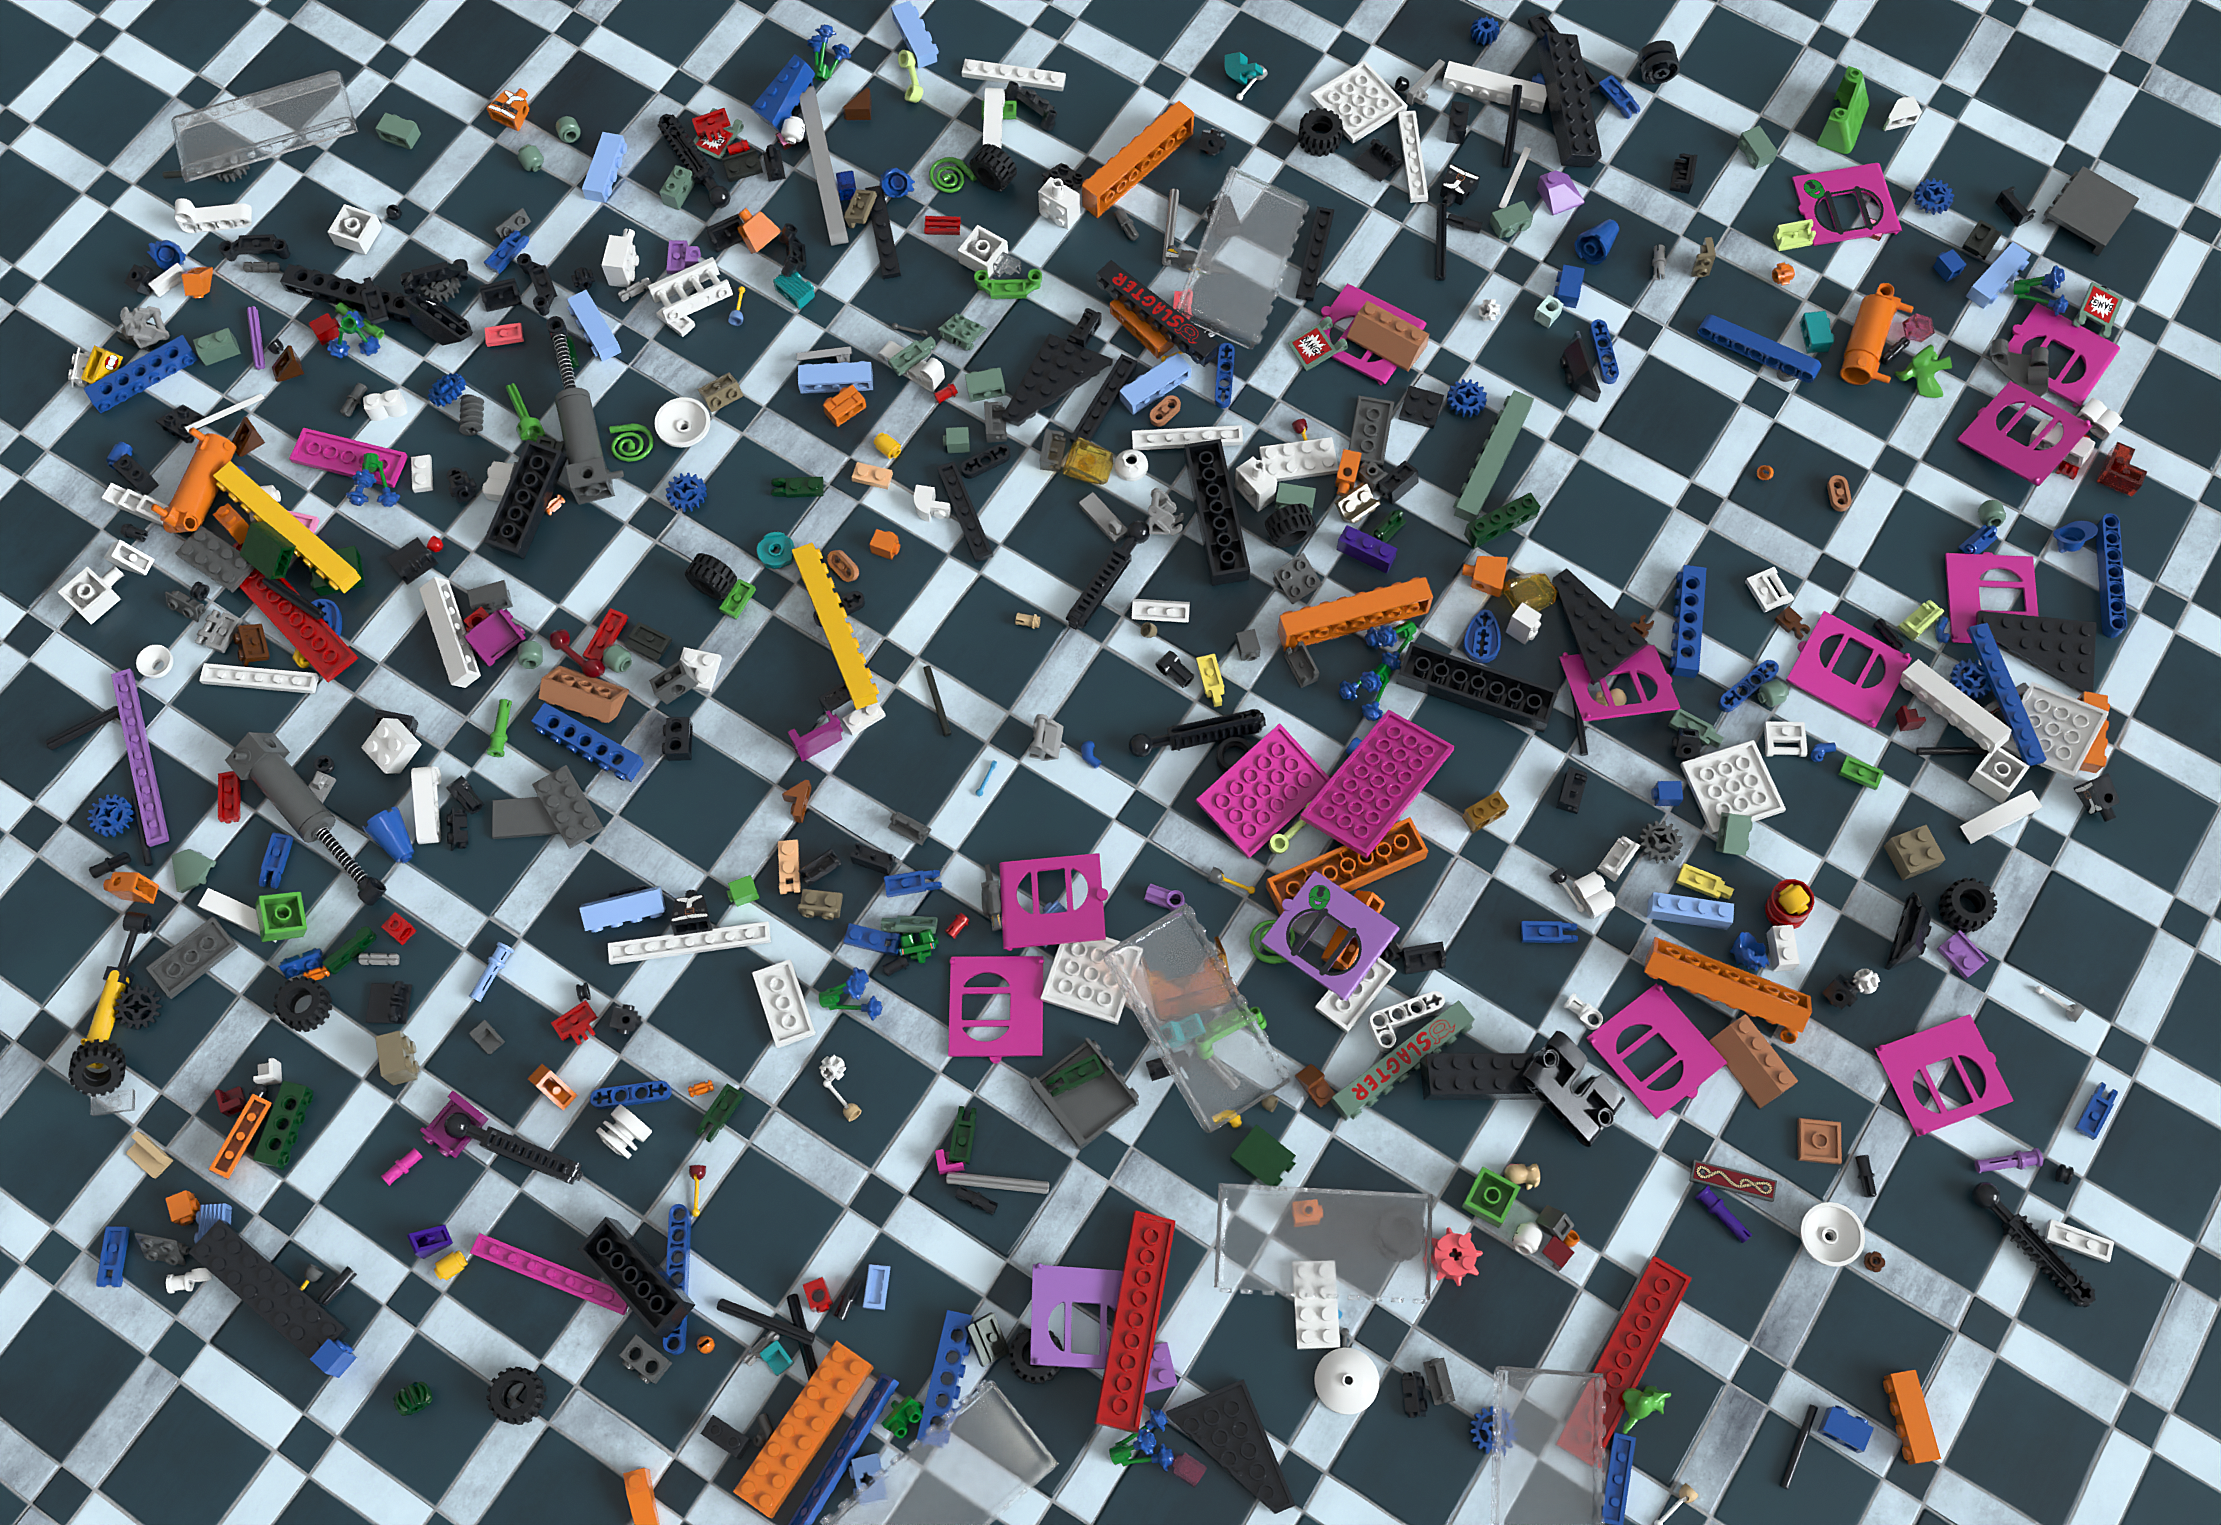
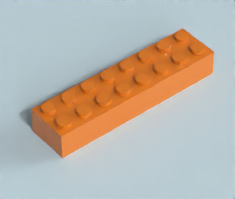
M1178 101L1171 105L1163 115H1159L1155 122L1145 127L1139 136H1135L1131 143L1126 147H1122L1115 157H1111L1102 168L1096 170L1092 177L1083 182L1082 206L1096 218H1099L1193 135L1194 112Z
M1415 577L1408 582H1396L1389 587H1378L1366 593L1359 592L1355 596L1348 598L1344 596L1336 601H1325L1314 607L1306 606L1295 612H1284L1279 617L1277 632L1285 652L1288 647L1294 649L1300 641H1303L1304 645L1307 646L1367 630L1370 627L1375 628L1429 613L1433 595L1426 577Z
M1411 817L1395 823L1367 858L1344 845L1268 878L1266 888L1281 916L1284 912L1282 907L1283 901L1285 899L1293 900L1314 871H1317L1346 892H1351L1426 859L1428 849Z
M1654 937L1646 955L1644 972L1654 979L1666 980L1672 986L1679 985L1693 994L1705 995L1711 1001L1716 1002L1718 1000L1732 1009L1744 1010L1750 1016L1762 1017L1771 1024H1780L1789 1031L1802 1033L1812 1013L1811 996L1658 937Z
M836 1341L733 1492L764 1515L773 1519L874 1367Z

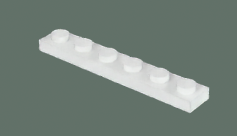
M965 59L962 69V77L1007 84L1009 81H1014L1021 86L1062 92L1066 80V73Z
M1416 111L1398 112V123L1410 203L1427 202L1428 192Z
M1242 425L1132 431L1134 450L1184 448L1185 444L1221 439L1222 446L1243 445Z
M204 663L199 681L202 684L315 694L319 676L317 673Z

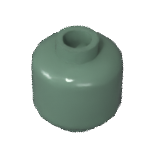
M565 116L556 122V132L562 141L571 143L580 137V128L574 118Z
M526 144L519 149L517 158L526 171L536 172L542 168L544 157L536 146Z
M1987 500L1978 508L1981 523L1987 527L1992 525L1999 527L2006 519L2003 505L1998 500Z
M528 640L518 646V663L526 669H534L541 665L543 662V648L538 642Z
M615 644L604 650L603 663L616 673L625 672L632 664L631 654L622 646Z
M1773 679L1760 686L1758 699L1762 704L1774 707L1786 701L1789 695L1788 687L1783 681Z

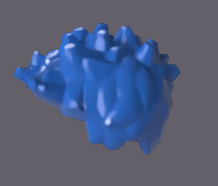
M890 168L880 175L879 185H881L883 193L889 197L901 198L904 195H908V192L915 190L912 186L915 181L908 174L904 173L903 170Z
M163 240L160 242L156 241L155 244H148L150 251H147V253L163 271H167L176 263L180 266L184 265L183 261L186 260V254L182 252V249L176 243Z
M1741 932L1730 950V953L1735 955L1736 963H1741V965L1747 966V969L1752 968L1754 971H1757L1758 967L1765 968V965H1770L1765 953L1766 946L1764 943H1757L1755 937L1749 932Z

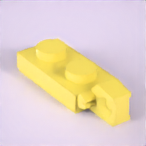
M1215 654L1197 657L1196 663L1207 698L1212 697L1214 707L1222 706L1221 695L1224 694V684Z
M1683 863L1676 883L1717 899L1723 897L1729 900L1734 891L1733 888L1724 885L1725 882L1721 880L1722 878Z

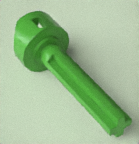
M514 383L507 385V392L520 419L516 427L520 439L536 442L538 435L545 436L540 421L529 416Z

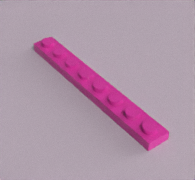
M481 1233L478 1234L470 1251L475 1256L621 1315H625L628 1309L626 1302L610 1285Z

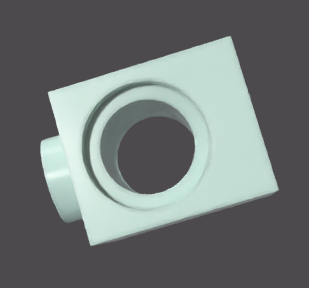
M1548 295L1536 309L1534 320L1549 328L1561 314L1564 304L1557 298Z

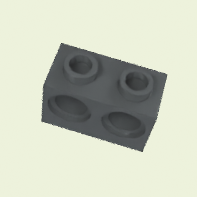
M638 1335L633 1337L619 1355L624 1359L622 1364L631 1371L634 1368L640 1372L638 1377L647 1384L650 1381L657 1384L672 1365L671 1361ZM636 1349H640V1358L637 1360H633V1351ZM656 1362L658 1365L657 1370L654 1373H649L648 1366Z

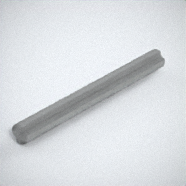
M1171 189L1169 194L1162 264L1164 266H1170L1172 260L1166 257V252L1169 245H1174L1179 200L1178 189Z
M948 1172L946 1176V1182L954 1185L1043 1194L1049 1192V1182L957 1172Z

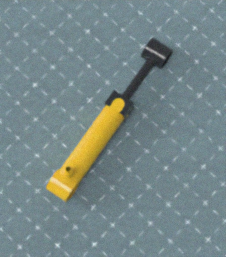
M131 911L125 914L123 929L129 931V935L118 967L107 966L103 976V980L106 982L88 1035L80 1041L83 1046L87 1041L93 1043L94 1039H99V1042L109 1040L116 1020L115 1015L118 1014V1010H114V1007L120 1004L115 1000L122 999L123 997L120 993H125L126 988L131 987L135 974L126 968L137 935L140 933L147 934L151 928V915ZM93 1063L87 1067L101 1069L104 1064Z

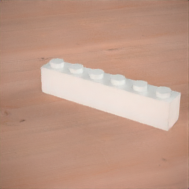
M1451 61L1448 63L1442 83L1443 89L1509 106L1511 104L1513 85H1522L1520 108L1541 114L1547 98L1545 85Z
M433 577L420 587L419 590L448 674V679L451 685L466 688L481 675L472 648L462 636L466 633L449 580Z
M1919 659L1902 672L1900 684L1904 689L1911 691L1920 701L1928 704L1934 712L1941 714L1951 725L1958 727L1967 737L1976 741L1984 750H1988L1993 754L2008 741L2012 729Z

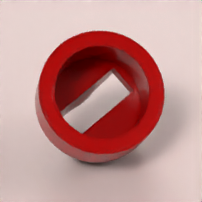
M432 536L427 543V549L433 552H439L443 548L442 540L436 536Z

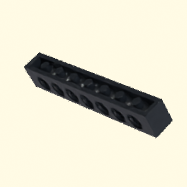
M291 264L288 265L280 280L287 292L334 305L342 302L352 310L367 313L361 293L362 289H366L364 283H357L348 278L342 279L334 274L328 275L315 269L310 270L301 265L295 266ZM379 287L389 320L414 326L403 303V299L408 296H404L399 292L393 293Z

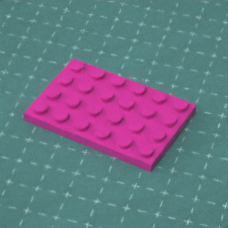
M1279 723L1195 801L1249 859L1314 799L1331 778Z

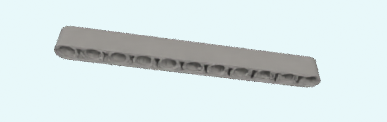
M814 85L808 86L806 91L800 95L799 100L831 246L849 243Z

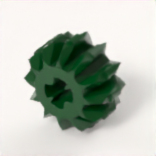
M420 1381L401 1388L400 1391L395 1393L393 1398L395 1409L402 1416L412 1415L425 1409L433 1399L430 1387L428 1388L426 1383Z

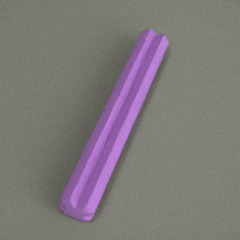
M255 306L247 308V317L254 366L257 370L265 368V359L258 310Z

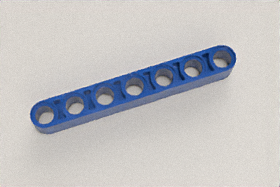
M1711 314L1705 316L1697 330L1698 334L1704 339L1771 368L1781 370L1783 373L1792 375L1794 378L1807 383L1814 381L1821 368V363L1810 356Z
M2108 513L2096 525L2098 528L2096 549L2102 632L2108 638H2116L2127 627L2120 521L2115 514Z
M675 1204L669 1211L666 1273L672 1279L677 1274L682 1275V1280L677 1285L688 1296L692 1216L686 1206ZM685 1211V1216L680 1220H676L677 1212ZM684 1232L683 1239L675 1241L676 1233ZM677 1253H683V1259L680 1262H674V1256ZM687 1316L668 1338L663 1337V1347L672 1355H680L686 1348ZM674 1339H678L679 1346L676 1349L671 1350V1341Z

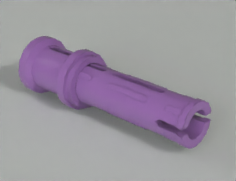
M2033 1148L2032 1151L2026 1152L2019 1150L2015 1151L2013 1155L1977 1159L1975 1161V1169L1978 1173L2013 1167L2022 1170L2027 1166L2036 1165L2041 1167L2043 1165V1157L2039 1148Z

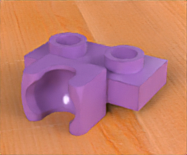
M669 240L667 274H675L686 269V267L689 268L698 264V258L701 257L699 247L688 246L687 240Z

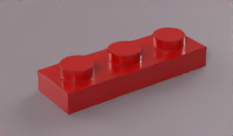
M610 608L584 651L583 658L587 660L596 658L603 662L604 650L614 644L627 622L628 616Z

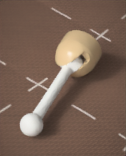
M824 1080V1087L829 1088L843 1104V1114L849 1122L855 1120L862 1110L854 1103L847 1104L831 1085V1081Z
M1685 1483L1679 1490L1680 1499L1660 1520H1656L1654 1525H1663V1522L1683 1502L1691 1503L1695 1501L1698 1494Z

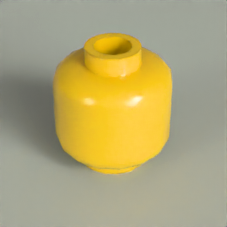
M1791 884L1779 893L1781 895L1779 902L1787 913L1793 914L1797 912L1799 915L1808 909L1806 904L1809 903L1810 898L1800 885L1794 886Z

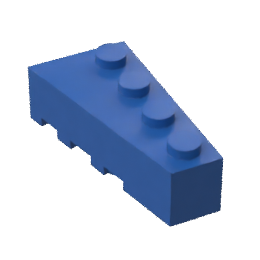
M794 54L751 106V109L760 119L781 133L784 120L792 116L791 112L794 106H798L800 102L799 97L808 88L815 72L804 60Z

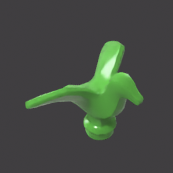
M1930 344L1912 358V362L1904 371H1896L1895 376L1901 381L1915 377L1917 389L1921 396L1929 398L1943 397V391L1934 375L1939 370L1952 368L1951 358L1947 356L1937 360L1938 356L1934 352L1933 345Z

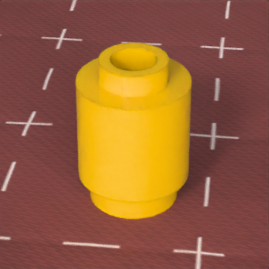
M879 433L874 439L873 444L876 449L887 458H896L900 454L901 444L888 434Z
M460 1250L452 1251L435 1263L436 1268H434V1272L440 1280L444 1278L447 1281L462 1271L468 1262Z

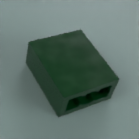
M267 522L251 523L248 528L240 556L270 580L285 578L296 546Z
M355 545L333 550L352 566L361 577L349 590L365 587L361 554ZM314 567L309 568L313 578L310 579L311 587L313 590H316L319 596L342 592L339 589L334 590L328 584L329 580L327 578L323 580L319 577Z
M1256 1124L1231 1155L1230 1161L1267 1191H1270L1272 1187L1277 1189L1283 1181L1281 1176L1285 1171L1289 1173L1296 1164L1294 1162L1296 1155Z

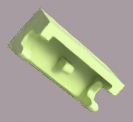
M1812 219L1778 225L1773 235L1777 250L1783 251L1812 245L1816 235V231H1811L1813 227Z
M1928 600L1900 623L1897 628L1911 641H1914L1939 619L1944 610L1940 609L1931 600Z

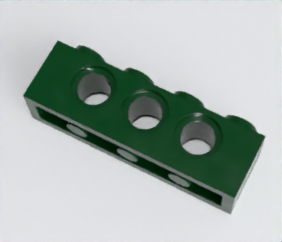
M1530 492L1468 523L1464 535L1473 549L1536 518L1541 506Z
M283 1080L253 1161L272 1168L284 1169V1166L290 1160L292 1145L298 1139L297 1132L299 1127L305 1121L307 1106L313 1100V1090L307 1086ZM296 1102L295 1108L289 1110L290 1105ZM288 1121L287 1128L282 1130V1125ZM281 1141L280 1147L274 1150L275 1144Z

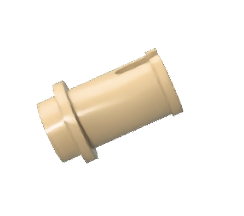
M1017 613L1016 625L1029 626L1032 629H1035V627L1039 628L1040 617L1037 614L1033 616Z

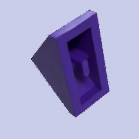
M446 1225L407 1235L415 1255L422 1259L453 1244Z

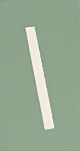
M1524 147L1499 205L1500 208L1507 206L1531 148Z
M262 394L256 395L188 425L185 429L187 432L192 427L197 429L265 398Z

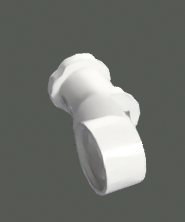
M1573 993L1563 1007L1577 1014V1018L1583 1021L1587 1029H1598L1603 1022L1602 1014L1589 1003L1586 1004L1577 998V994ZM1590 1015L1596 1016L1598 1024H1590L1587 1017Z
M206 1268L192 1269L191 1272H186L185 1275L174 1276L169 1274L166 1278L167 1292L171 1294L178 1290L192 1291L194 1282L212 1280V1273Z

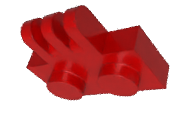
M725 108L692 119L698 137L706 134L709 143L713 141L711 135H714L716 140L719 139L717 133H720L722 138L726 137L723 128L731 125Z
M585 1000L551 1024L562 1041L572 1036L579 1046L582 1042L578 1036L582 1035L586 1041L589 1039L585 1033L587 1030L592 1036L596 1034L590 1023L598 1017Z

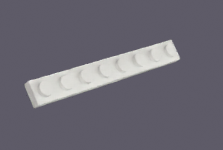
M767 921L712 929V931L674 936L672 934L608 943L609 963L612 965L771 943L770 926Z

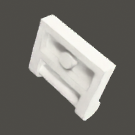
M1775 567L1751 576L1745 581L1764 613L1794 600L1793 595L1788 593L1778 577ZM1768 578L1772 580L1773 584L1775 585V587L1777 588L1778 592L1782 597L1778 596Z
M1765 722L1763 724L1765 755L1767 757H1772L1773 755L1807 756L1804 722ZM1773 743H1798L1799 747H1774Z

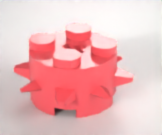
M1447 1227L1446 1235L1440 1240L1430 1237L1429 1241L1434 1249L1431 1256L1425 1258V1262L1432 1263L1434 1269L1438 1271L1436 1280L1439 1281L1445 1277L1446 1279H1453L1457 1286H1461L1462 1277L1467 1273L1475 1276L1479 1274L1474 1265L1476 1258L1482 1255L1483 1252L1475 1249L1474 1244L1470 1240L1472 1235L1470 1232L1462 1235L1453 1233L1451 1228ZM1452 1252H1454L1455 1255L1458 1256L1456 1261L1454 1260V1257L1449 1256Z

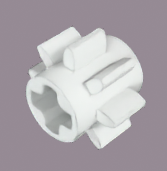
M1484 299L1483 304L1478 305V315L1483 317V321H1495V316L1501 314L1499 312L1500 305L1495 303L1496 299Z
M1861 969L1853 976L1855 979L1853 982L1863 994H1870L1876 991L1878 982H1880L1877 973L1873 974L1872 970Z
M833 1055L829 1058L826 1056L821 1061L822 1065L819 1069H821V1074L825 1079L832 1082L835 1078L839 1080L844 1075L843 1072L846 1070V1067H844V1061L840 1057Z

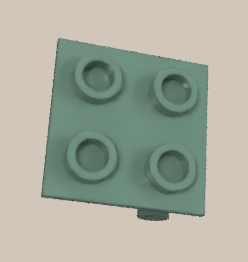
M956 313L938 330L942 339L952 344L956 342V346L960 345L966 351H971L974 347L972 342L984 333L987 328Z

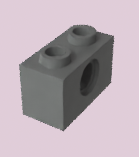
M682 660L649 680L654 694L666 704H669L698 685L694 671Z

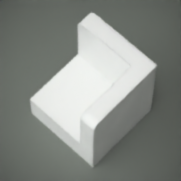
M269 1058V1063L259 1064L258 1076H254L253 1081L265 1086L282 1083L281 1063L274 1058Z

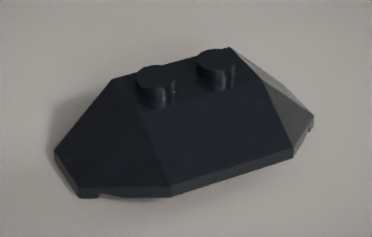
M416 292L403 299V303L414 326L442 346L461 342L472 336L473 332L469 321L442 302L421 296V294Z
M1576 331L1564 349L1560 358V366L1565 371V381L1570 385L1571 391L1592 402H1598L1601 390L1580 331Z
M1912 892L1906 898L1885 967L1887 970L1910 962L1925 951L1926 944L1924 940L1931 932L1932 926L1929 925L1931 917L1920 897L1915 892Z

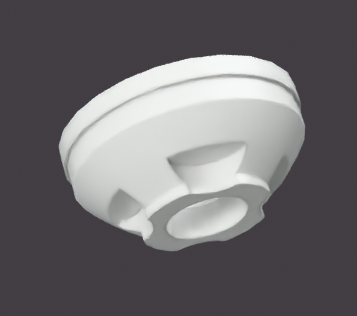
M1125 450L1115 460V471L1123 480H1140L1148 471L1147 458L1138 450ZM1128 457H1135L1137 462L1128 464L1126 459Z
M151 645L139 653L136 659V666L138 671L145 677L152 679L160 678L171 670L173 656L166 647ZM157 662H164L162 669L154 670V665Z

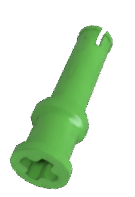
M508 699L499 700L494 732L490 734L491 743L490 748L487 749V754L492 757H503L505 755L503 749L508 739L506 729L512 701H508Z

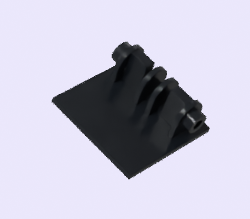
M1374 138L1370 143L1372 146L1354 162L1381 182L1404 160L1399 157V154H1395L1391 148H1388L1387 145H1383L1379 139Z
M1063 163L1042 174L1044 184L1050 177L1053 179L1059 178L1063 181V185L1072 190L1082 186L1083 182L1087 179L1081 173L1072 170Z
M181 405L156 420V423L160 424L164 431L171 433V435L178 439L181 438L185 443H193L195 438L187 432L185 427L206 417L185 405Z
M418 537L386 558L407 585L439 564Z
M395 981V984L372 983L366 1023L406 1024L412 984H403L404 982Z

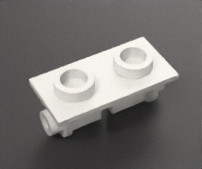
M79 347L77 354L73 353L72 364H74V369H70L68 375L72 388L74 383H77L80 387H85L88 382L81 379V376L91 353H80Z

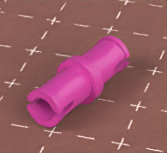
M413 1148L400 1161L399 1159L396 1160V1164L381 1175V1177L390 1186L403 1173L407 1174L409 1172L408 1169L423 1158L422 1155Z

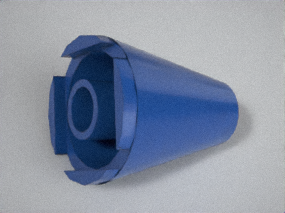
M1607 219L1581 233L1574 243L1577 255L1581 259H1586L1588 264L1597 265L1602 263L1606 259L1619 232L1618 224L1614 220Z
M392 807L393 811L388 813L387 810L378 813L367 821V827L363 825L362 828L397 863L402 862L404 864L413 858L414 850L398 807Z

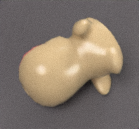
M1618 688L1612 689L1610 693L1615 705H1625L1627 697L1623 690ZM1598 691L1595 701L1608 706L1605 697L1602 696V692Z
M1510 1164L1504 1171L1505 1179L1517 1185L1526 1183L1527 1190L1531 1189L1532 1186L1537 1187L1540 1183V1171L1537 1164H1532L1528 1167L1524 1164Z

